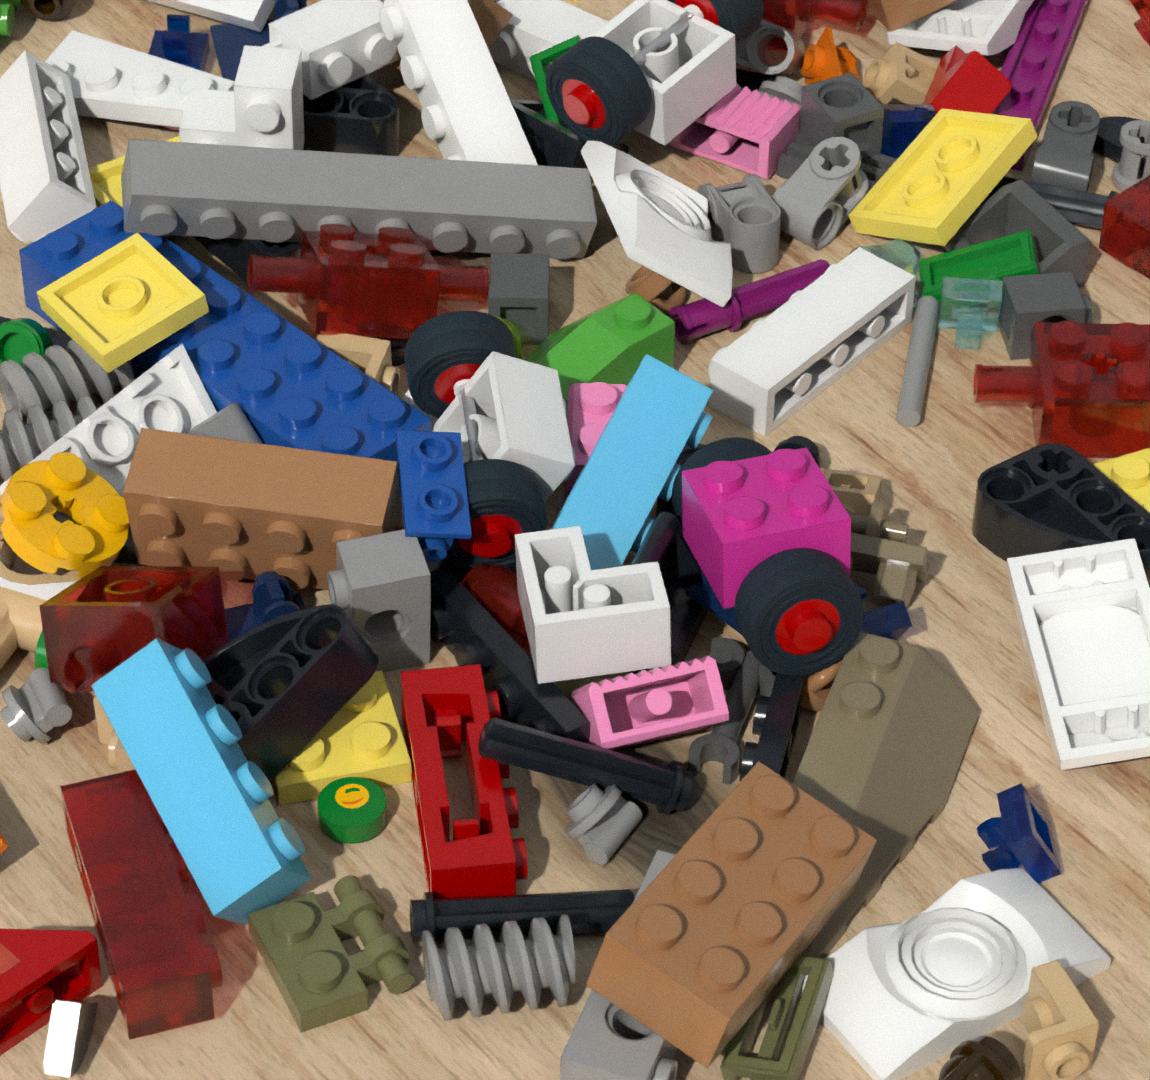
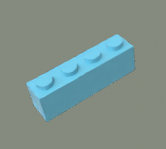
M648 354L644 356L634 372L551 529L581 526L591 570L622 566L630 550L635 553L638 552L654 521L648 515L657 497L668 502L672 496L673 483L681 468V465L676 463L685 445L694 450L696 449L713 416L703 411L713 392L712 389Z
M156 638L92 684L91 687L213 916L245 926L248 924V913L277 904L312 879L300 856L305 854V847L295 829L286 820L278 818L269 801V798L274 794L273 788L263 771L254 762L247 761L237 743L242 738L240 727L226 708L215 703L206 686L211 682V676L203 661L189 648L182 650Z

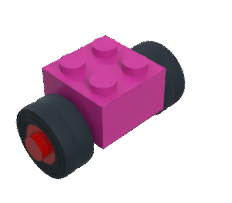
M732 437L711 442L693 453L684 462L675 477L672 487L673 508L683 526V537L722 608H735L738 628L755 658L771 671L791 676L815 673L837 662L856 642L863 626L864 610L861 597L850 580L851 518L807 447L795 450L779 449L771 452L757 441Z

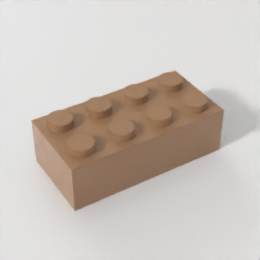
M141 428L123 489L138 564L148 565L162 572L185 570L212 574L223 580L237 581L242 578L256 580L260 574L274 571L289 581L291 589L310 587L328 590L327 572L337 570L336 542L404 529L397 461Z
M758 761L606 933L586 985L708 1069L853 892L877 839Z

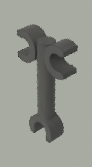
M718 637L713 638L711 642L710 657L717 662L723 690L729 689L726 696L729 721L714 725L711 734L700 736L691 743L688 756V771L697 777L700 767L704 763L717 761L723 764L722 783L730 785L737 779L739 774L740 751L736 741L758 690L760 695L771 696L777 673L761 664L755 658L752 651L744 654V650L739 643L732 639Z

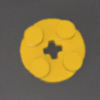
M58 452L50 460L35 461L23 466L11 477L0 498V508L2 507L1 510L4 516L0 528L7 544L26 563L46 573L55 575L60 567L67 570H79L75 578H86L100 574L114 563L128 538L130 523L124 497L120 496L104 478L86 468L84 462L74 454ZM56 511L63 512L69 515L76 524L70 520L60 523L53 516Z

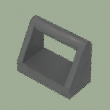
M1021 179L1002 186L980 205L961 226L956 235L943 247L949 252L1025 230H1031L1036 243L1040 274L1072 271L1078 288H1081L1085 282L1090 240ZM1001 293L995 295L999 300Z

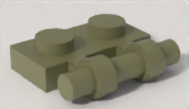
M345 876L335 884L334 893L340 902L338 907L324 911L315 893L311 892L248 913L249 934L301 1033L368 1010V990L366 988L368 985L383 981L390 993L401 994L410 989L414 984V976L408 967L410 956L399 936L388 932L382 921L385 915L383 906L376 894L371 890L364 889L359 878L356 876ZM359 936L365 948L363 951L348 955L341 942Z

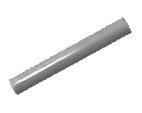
M931 296L921 297L917 301L896 415L898 423L905 427H914L921 419L940 310L939 301Z

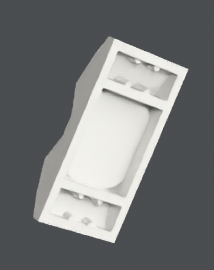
M957 0L893 32L889 31L887 33L889 45H894L898 42L906 47L950 51L957 45L964 53H970L975 50L981 55L998 54L1015 44L1025 13L1034 0Z
M588 140L580 152L627 257L707 300L724 307L731 298L732 292L731 243L712 240L710 222L707 218L708 199L623 151L601 141Z
M1135 538L1007 558V571L1021 640L1031 663L1044 727L1060 770L1149 757L1150 587Z
M1022 867L995 870L961 879L925 911L901 923L865 928L825 959L830 960L834 975L819 1020L873 1080H901L951 1053L960 1043L967 1040L974 1041L978 1037L1022 1015V1004L1027 1000L1032 967L1058 960L1076 986L1108 969L1111 958ZM805 975V976H804V979H803V982H802V985H801V988H800V991H799V994H798V997H799L800 999H801V996H802V993H803V990H804V987H805V984H806L808 975Z

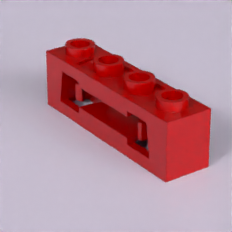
M481 664L400 671L402 724L405 744L412 763L411 783L428 892H432L433 899L516 895V881L528 879V862L524 838L512 839L510 829L519 827V816L515 788L502 787L501 779H509L510 776L509 764L485 758L478 752L480 733L484 724L491 718L501 719L497 690L485 691ZM461 741H466L467 776L475 818L453 820V841H450V806L442 759L462 757Z

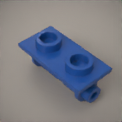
M396 430L405 537H417L425 560L427 562H438L446 557L454 538L471 539L472 536L461 433Z

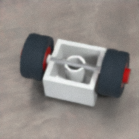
M635 0L593 35L578 41L550 65L546 73L545 82L547 94L555 112L562 122L585 142L588 140L601 141L611 146L620 142L632 130H636L665 146L736 87L735 46L749 36L760 24L763 17V0Z
M464 310L444 313L421 324L409 337L404 353L411 397L422 411L439 418L432 426L431 432L461 433L472 536L471 539L454 538L452 546L447 551V555L443 560L455 567L472 571L502 569L516 564L514 534L547 530L544 503L555 489L570 477L575 467V450L571 445L566 419V402L562 397L558 371L518 359L514 337L503 321L493 315L479 311Z

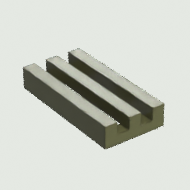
M799 956L785 974L778 998L772 1006L768 1018L769 1024L757 1058L748 1056L770 993L729 1042L720 1066L724 1080H741V1077L750 1078V1080H799L834 975L829 959ZM808 975L780 1061H776L804 976Z

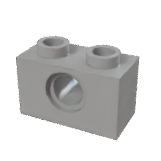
M402 529L336 542L337 570L327 572L330 600L332 604L341 607L377 650L379 663L376 671L383 670V672L430 663L431 574L417 537H405V530Z

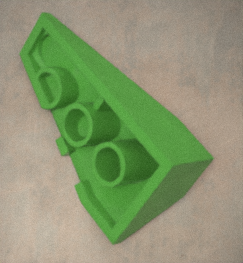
M633 293L551 333L525 361L558 371L562 397L566 402L567 419L568 387L574 383L604 382L608 384H625L627 386L646 354L673 368L675 321L640 295Z

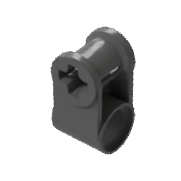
M1066 101L1053 106L1049 114L1042 143H1039L1037 147L1031 182L1088 192L1095 159L1093 148L1100 123L1099 114L1093 107L1079 101Z

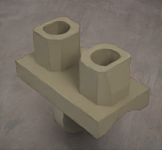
M874 499L869 516L848 513L851 518L850 579L852 580L854 570L875 574L876 579L872 592V602L881 607L904 611L911 600L916 584L926 583L929 563H926L927 547L906 543L909 525L888 521V502Z

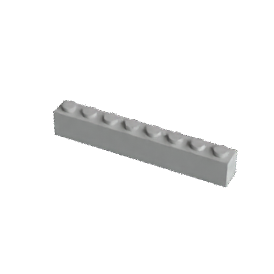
M129 139L121 174L124 232L146 233L153 236L181 235L208 237L211 239L265 240L273 243L301 242L319 243L328 246L353 245L382 247L385 249L405 248L438 250L445 253L550 254V257L555 259H584L597 225L590 172L586 168Z

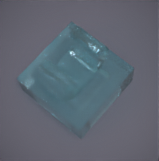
M943 277L938 328L956 329L955 349L979 350L981 331L997 332L1003 281Z

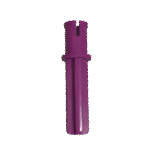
M820 259L734 288L731 292V298L724 307L706 298L683 306H675L669 312V316L672 318L680 317L673 319L675 321V337L680 343L685 344L692 341V339L727 328L730 332L736 331L740 328L741 322L778 309L796 291L803 290L823 275L830 264Z

